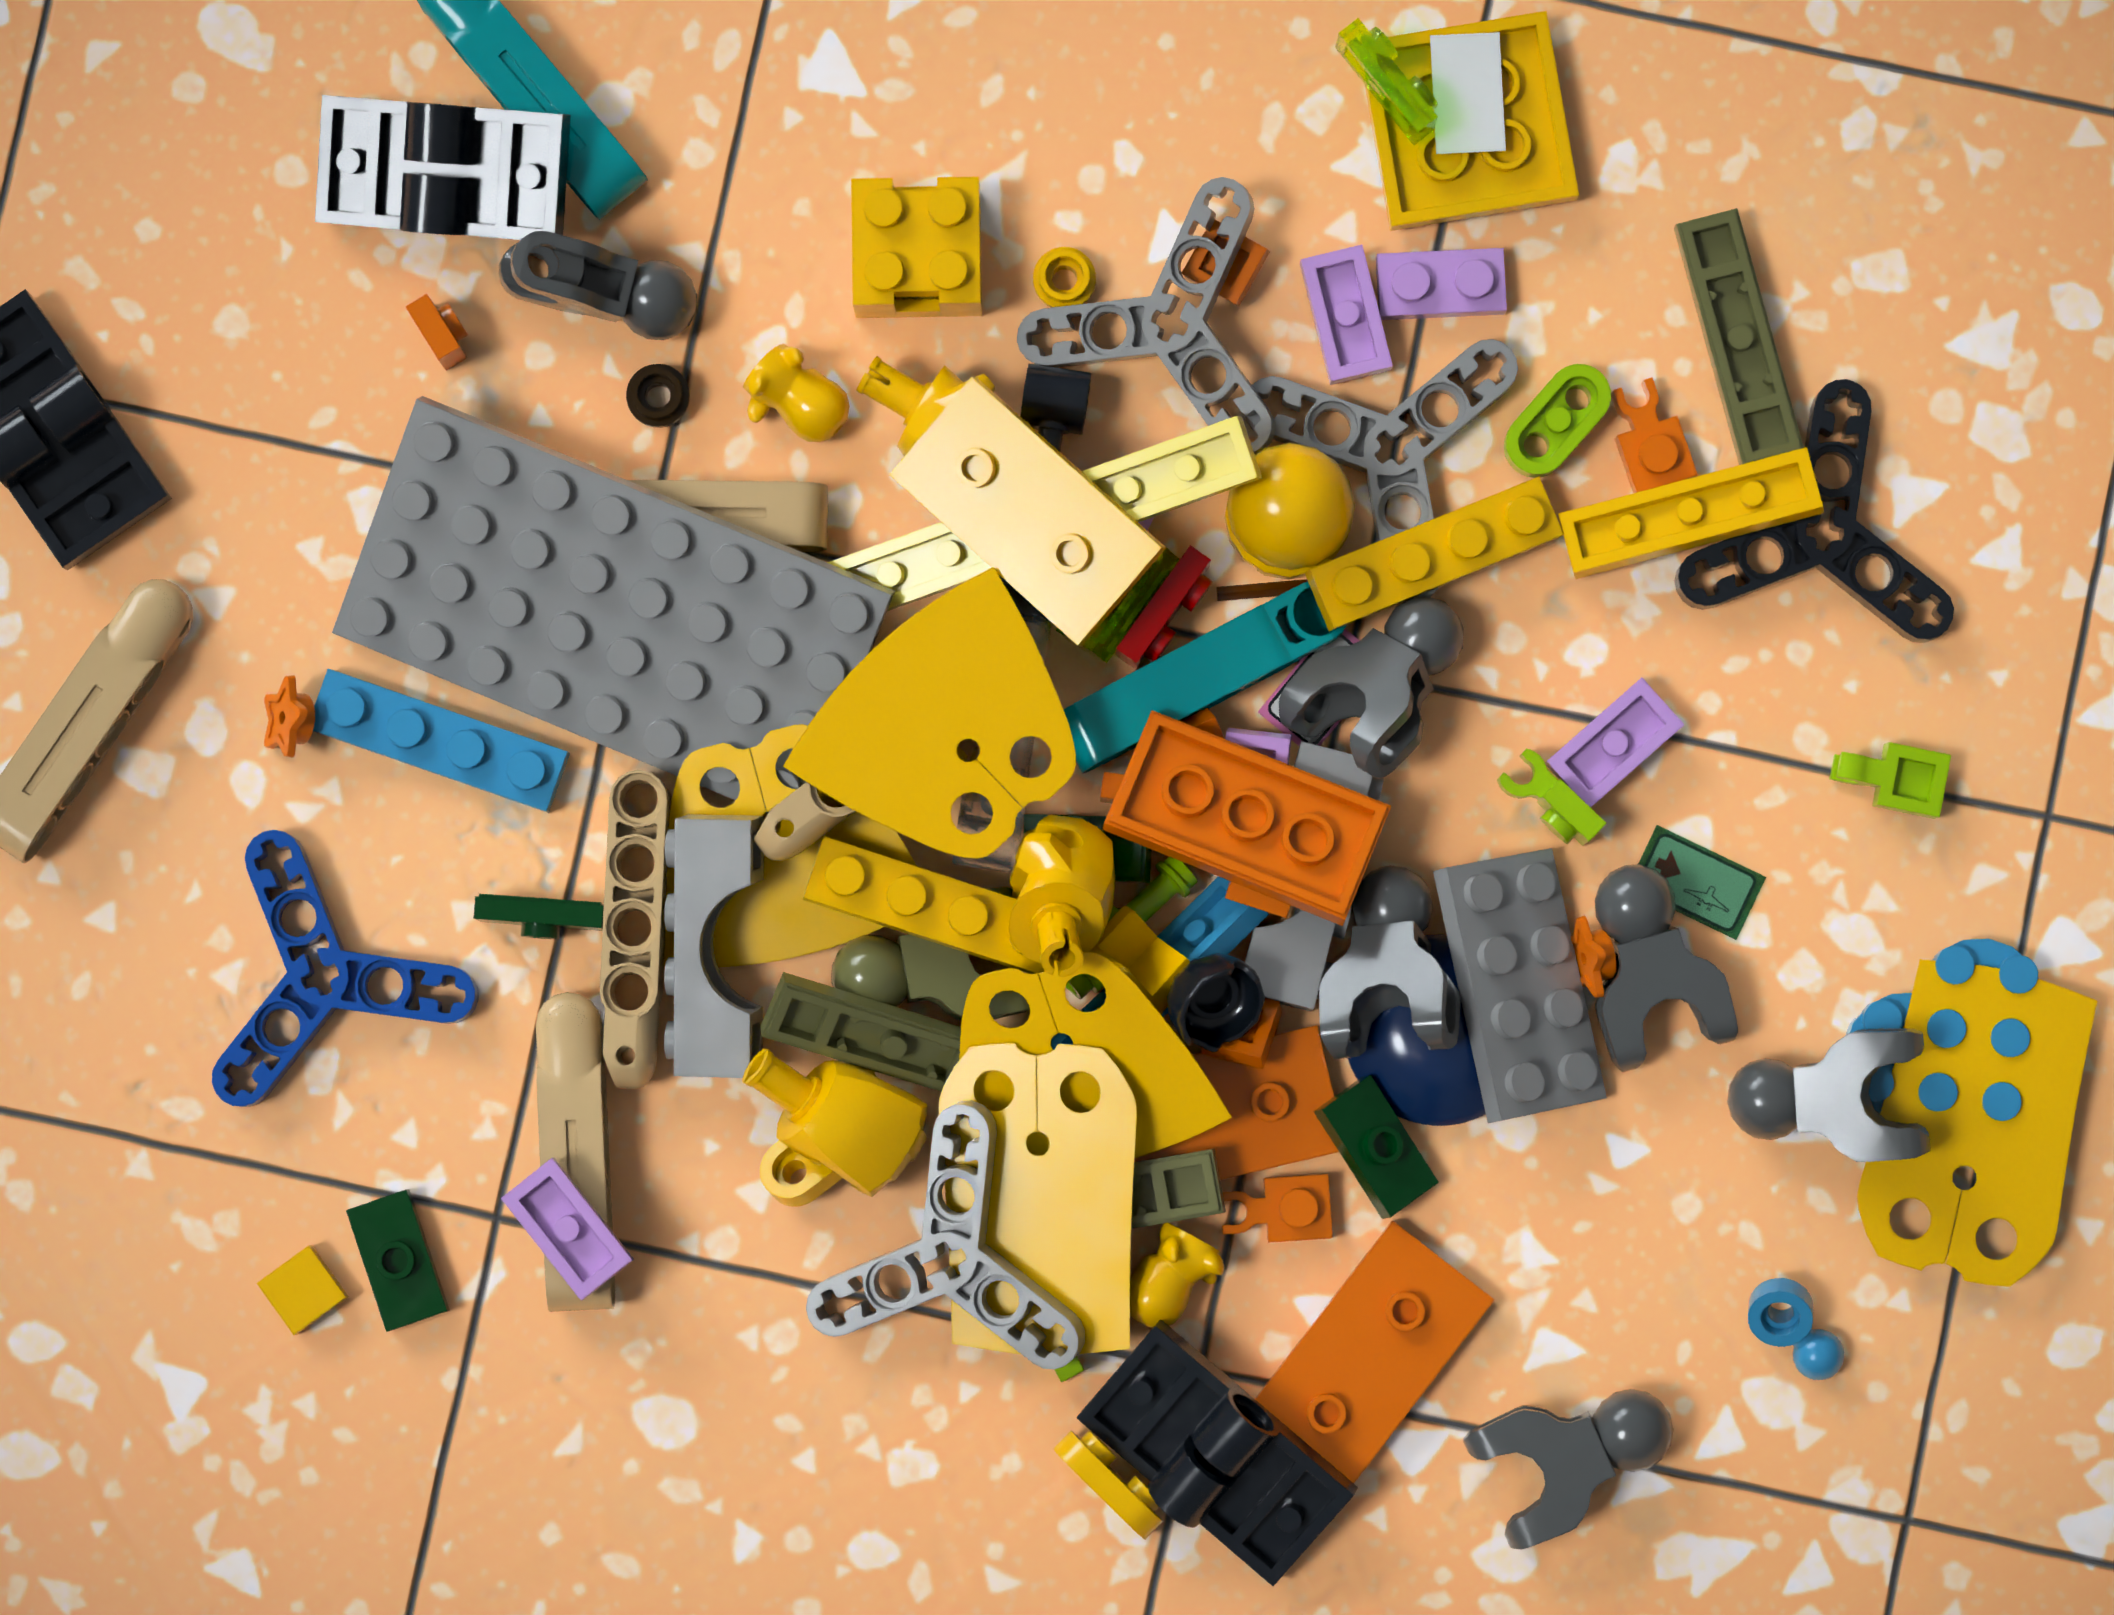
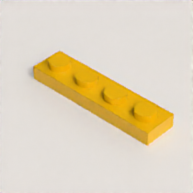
M1805 447L1558 513L1573 573L1575 579L1823 514L1824 509L1808 449Z
M1538 476L1311 568L1305 572V576L1330 632L1558 539L1564 534Z
M823 836L802 900L995 963L1016 968L1029 974L1045 971L1041 963L1027 959L1010 941L1008 930L1010 913L1017 899Z

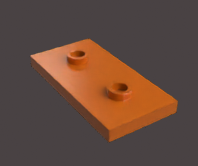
M1151 710L1104 821L1102 830L1343 926L1391 805Z
M1317 1025L1274 1035L1263 1069L1205 1055L1202 1052L1193 1054V1057L1215 1088L1232 1118L1192 1138L1136 1157L1134 1162L1215 1148L1220 1180L1339 1152L1313 1112L1334 1097Z
M1391 1221L1258 1393L1255 1400L1352 1483H1355L1495 1299L1397 1223Z

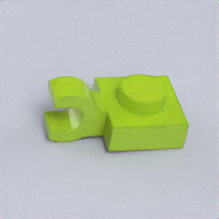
M1888 742L1883 745L1881 760L1848 752H1841L1840 755L1834 754L1829 780L1875 787L1873 807L1936 819L1940 817L1951 755Z
M1526 748L1520 755V758L1532 769V779L1529 783L1524 785L1517 784L1506 773H1503L1497 779L1499 787L1508 796L1517 799L1528 797L1537 799V803L1546 811L1540 817L1541 821L1566 844H1569L1575 838L1584 846L1607 824L1561 779L1558 780L1546 768L1541 756L1533 750Z

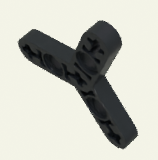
M1840 379L1826 384L1814 397L1810 407L1805 447L1808 449L1814 475L1815 464L1824 455L1841 457L1849 468L1848 481L1839 489L1823 487L1816 478L1822 501L1835 502L1844 500L1846 503L1845 510L1835 506L1830 511L1829 530L1839 532V540L1831 541L1826 546L1825 551L1816 548V538L1807 536L1806 528L1814 527L1819 523L1821 519V514L1729 538L1697 550L1687 556L1676 571L1674 580L1676 592L1683 602L1692 608L1701 610L1714 608L1816 568L1890 628L1911 642L1926 643L1935 640L1948 630L1954 614V607L1950 596L1924 573L1856 521L1872 412L1871 399L1867 391L1860 384L1848 379ZM1838 394L1847 395V406L1857 409V416H1850L1844 422L1841 440L1853 438L1855 441L1854 448L1839 441L1818 442L1819 434L1828 438L1833 434L1835 415L1830 411H1825L1824 404L1832 403ZM1765 539L1777 545L1782 559L1779 568L1775 572L1760 574L1751 569L1747 563V548L1755 540ZM1733 550L1735 569L1746 583L1745 585L1737 587L1735 585V574L1720 579L1713 586L1715 595L1707 596L1703 588L1692 590L1688 580L1696 574L1695 564L1702 563L1707 571H1714L1726 566L1730 562L1723 552ZM1867 556H1876L1888 565L1890 580L1884 589L1869 591L1859 584L1855 572L1860 559ZM1903 577L1913 584V586L1903 592L1904 595L1918 604L1927 598L1936 604L1931 613L1938 621L1936 626L1925 623L1919 628L1914 627L1910 622L1914 611L1900 599L1894 603L1892 610L1883 603L1885 599L1898 590Z

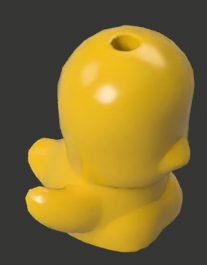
M784 343L770 350L758 362L743 384V388L751 395L747 409L749 419L754 423L760 422L772 407L778 411L789 428L800 438L807 442L819 443L829 440L838 433L848 419L850 405L847 393L837 383L826 378L814 368L803 369V353L798 348L789 347Z
M1164 1223L1161 1227L1159 1234L1161 1244L1157 1253L1146 1255L1130 1278V1316L1151 1328L1159 1320H1163L1169 1326L1173 1325L1182 1316L1194 1284L1199 1280H1203L1208 1284H1214L1217 1275H1222L1224 1272L1223 1259L1220 1256L1221 1252L1170 1223Z

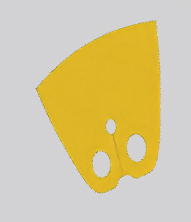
M992 567L968 579L928 604L880 642L846 676L826 700L797 741L783 767L850 809L911 839L948 854L978 859L993 853L1013 834L1015 819L1028 803L1050 799L1069 781L1076 766V752L1067 717L1036 643L995 568ZM1033 736L1040 738L1050 748L1052 756L1050 766L1039 777H1023L1015 772L1011 765V748L1023 737ZM972 739L977 742L980 747V754L977 760L964 762L959 758L957 746L961 741ZM964 793H979L987 798L992 806L993 815L991 823L980 833H964L956 828L952 821V805Z
M798 724L772 730L764 736L760 744L747 749H738L731 744L720 743L691 752L684 760L676 779L671 802L669 829H675L676 818L688 814L762 816L766 813V810L769 812L797 790L785 786L779 780L776 774V763L778 757L784 751L794 748L808 725ZM715 767L731 770L736 775L740 784L738 798L732 805L724 808L709 805L700 793L702 777L708 770ZM817 789L820 800L827 806L833 808L844 806ZM858 812L848 816L824 835L825 837L917 866L897 831ZM782 820L777 834L780 837L790 836L794 831V824L789 820ZM822 836L803 852L790 859L774 861L764 855V880L739 891L721 911L714 931V954L718 967L775 962L830 949L863 935L873 933L885 926L802 900L823 838ZM667 867L666 897L668 893H674V868ZM666 926L664 966L668 957H674V932H668Z
M1083 952V963L1079 970L1066 977H1058L1057 961L1054 960L1055 970L1053 975L1048 974L1046 971L1028 974L1016 968H1007L980 975L972 983L962 1015L959 1060L973 1046L1016 1043L1018 1049L1027 1054L1036 1055L1037 1077V1055L1047 1054L1054 1050L1051 1046V1039L1058 1033L1070 1036L1073 1045L1104 1049L1121 1070L1136 1100L1135 1158L1192 1138L1232 1118L1202 1068L1178 1035L1140 988L1117 965L1101 954ZM1079 974H1088L1096 977L1102 982L1106 990L1104 1004L1092 1012L1077 1010L1066 998L1065 988L1067 982ZM1002 991L1019 993L1029 1004L1030 1015L1028 1020L1017 1028L1001 1026L990 1014L989 1005L991 999ZM986 1071L975 1082V1099L990 1111L1003 1110L1013 1100V1083L1001 1071ZM1079 1071L1065 1077L1061 1084L1060 1095L1067 1108L1073 1112L1084 1113L1096 1107L1100 1100L1101 1091L1099 1083L1092 1075ZM1037 1093V1132H1033L1027 1137L1026 1146L1031 1154L1040 1156L1048 1151L1050 1143L1044 1133L1038 1132Z

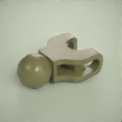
M999 887L988 890L1012 897L1013 889ZM909 934L899 936L896 942L881 935H863L850 940L838 951L832 964L831 983L834 988L896 1007L905 999H907V1003L929 1001L937 1004L947 1015L962 1021L968 991L980 974L975 972L968 953ZM1014 991L997 993L991 999L989 1005L990 1014L993 1019L1013 1016L1030 1010L1026 999Z

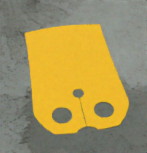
M1920 959L1903 1028H1915L1923 1033L1924 1050L1921 1055L1908 1062L1894 1063L1891 1073L1894 1087L1891 1094L1884 1100L1880 1115L1889 1121L1906 1124L1918 1123L1925 1127L1930 1136L1931 1151L1917 1158L1866 1162L1858 1188V1210L1866 1235L1877 1256L1920 1271L1928 1265L1945 1264L1946 1262L1947 1265L1955 1268L1962 1274L1964 1281L2011 1287L2041 1261L2055 1240L2075 1111L2097 1000L2038 979L2035 986L2028 992L2021 994L2012 993L2002 985L1999 978V968L1982 965L1974 966L1973 974L1967 981L1961 984H1949L1943 981L1937 974L1935 960ZM1944 1009H1950L1959 1013L1966 1024V1033L1963 1040L1958 1045L1950 1048H1942L1935 1045L1927 1034V1023L1930 1017L1935 1012ZM2004 1019L2019 1020L2029 1031V1045L2022 1054L2016 1057L2000 1055L1991 1044L1992 1029L1998 1022ZM1930 1074H1946L1954 1080L1957 1086V1099L1945 1111H1931L1919 1099V1085ZM1994 1083H2009L2019 1091L2021 1108L2012 1119L2006 1121L1994 1120L1984 1111L1982 1106L1983 1094ZM1960 1166H1968L1976 1173V1183L1972 1188L1962 1190L1961 1194V1189L1957 1188L1953 1182V1173ZM1906 1198H1915L1923 1202L1931 1215V1222L1927 1232L1914 1240L1899 1237L1890 1225V1212L1893 1206L1898 1201ZM1992 1218H1999L2009 1222L2014 1227L2017 1235V1244L2014 1251L2008 1257L2001 1260L1985 1257L1978 1250L1976 1244L1978 1228L1985 1221Z
M1016 1043L970 1047L954 1066L943 1086L939 1098V1115L943 1110L960 1101L972 1100L977 1102L974 1094L975 1082L986 1071L996 1070L1003 1072L1010 1078L1014 1087L1013 1100L1009 1106L1000 1111H991L996 1121L997 1138L986 1244L1079 1317L1085 1329V1344L1080 1354L1130 1349L1131 1223L1137 1106L1129 1084L1119 1067L1102 1048L1057 1044L1056 1048L1051 1052L1037 1055L1036 1077V1055L1023 1052L1018 1049ZM1079 1071L1092 1075L1099 1083L1101 1091L1100 1100L1096 1107L1084 1113L1073 1112L1067 1108L1060 1095L1061 1084L1065 1077ZM1037 1093L1038 1132L1044 1133L1050 1143L1048 1151L1040 1156L1031 1154L1026 1146L1027 1137L1031 1133L1037 1132ZM964 1115L961 1121L950 1125L951 1133H956L961 1137L960 1156L953 1160L946 1158L945 1164L947 1166L967 1164L978 1169L977 1160L965 1162V1152L968 1142L980 1137V1131L970 1127L969 1116ZM959 1177L949 1178L945 1182L946 1205L956 1212L969 1211L975 1200L971 1184ZM949 1248V1266H952L958 1275L960 1274L958 1265L966 1260V1255L962 1248L959 1250H951ZM995 1281L989 1285L986 1299L991 1309L1000 1315L1014 1314L1019 1306V1296L1012 1284L1006 1281ZM951 1299L952 1344L1021 1354ZM1035 1303L1030 1313L1015 1325L1022 1333L1024 1328L1031 1323L1042 1330L1046 1335L1042 1346L1049 1352H1052L1059 1346L1066 1350L1068 1348L1061 1340L1062 1335L1066 1331L1061 1325L1056 1323L1050 1329H1046L1032 1319L1041 1311V1308Z

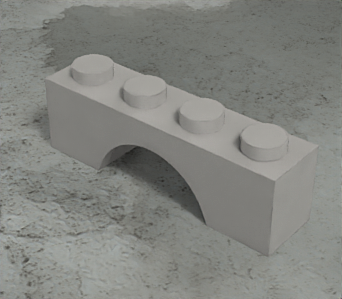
M1301 741L1294 767L1379 801L1384 778H1376L1357 768L1353 755L1350 753ZM1352 905L1343 926L1300 910L1297 914L1283 922L1253 929L1245 963L1251 966L1259 976L1265 998L1279 1001L1282 1005L1310 1012L1314 1010L1316 999H1319L1320 982L1333 964L1326 961L1332 936L1344 939Z
M688 814L676 818L675 829L667 831L665 861L668 868H674V893H668L666 897L664 915L666 930L674 932V957L667 958L664 985L666 994L674 996V1021H668L666 1024L664 1051L667 1059H674V1076L743 1078L744 1072L751 1060L763 1049V1037L761 1036L760 1028L763 1021V1007L742 997L726 982L715 959L713 940L718 917L728 901L745 887L764 880V854L753 841L764 822V816Z

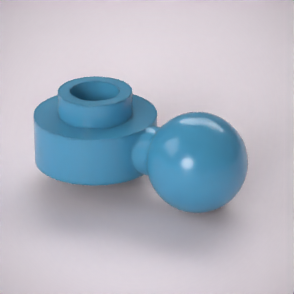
M1774 1278L1762 1282L1753 1290L1749 1298L1748 1324L1752 1333L1759 1340L1778 1347L1793 1345L1792 1355L1797 1370L1809 1379L1826 1380L1833 1377L1841 1369L1844 1362L1842 1343L1838 1337L1827 1330L1812 1329L1813 1300L1804 1286L1791 1279ZM1786 1303L1791 1305V1307L1785 1310H1778L1773 1308L1771 1304Z

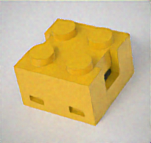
M937 177V186L894 187L893 178H852V293L856 318L982 316L979 177Z

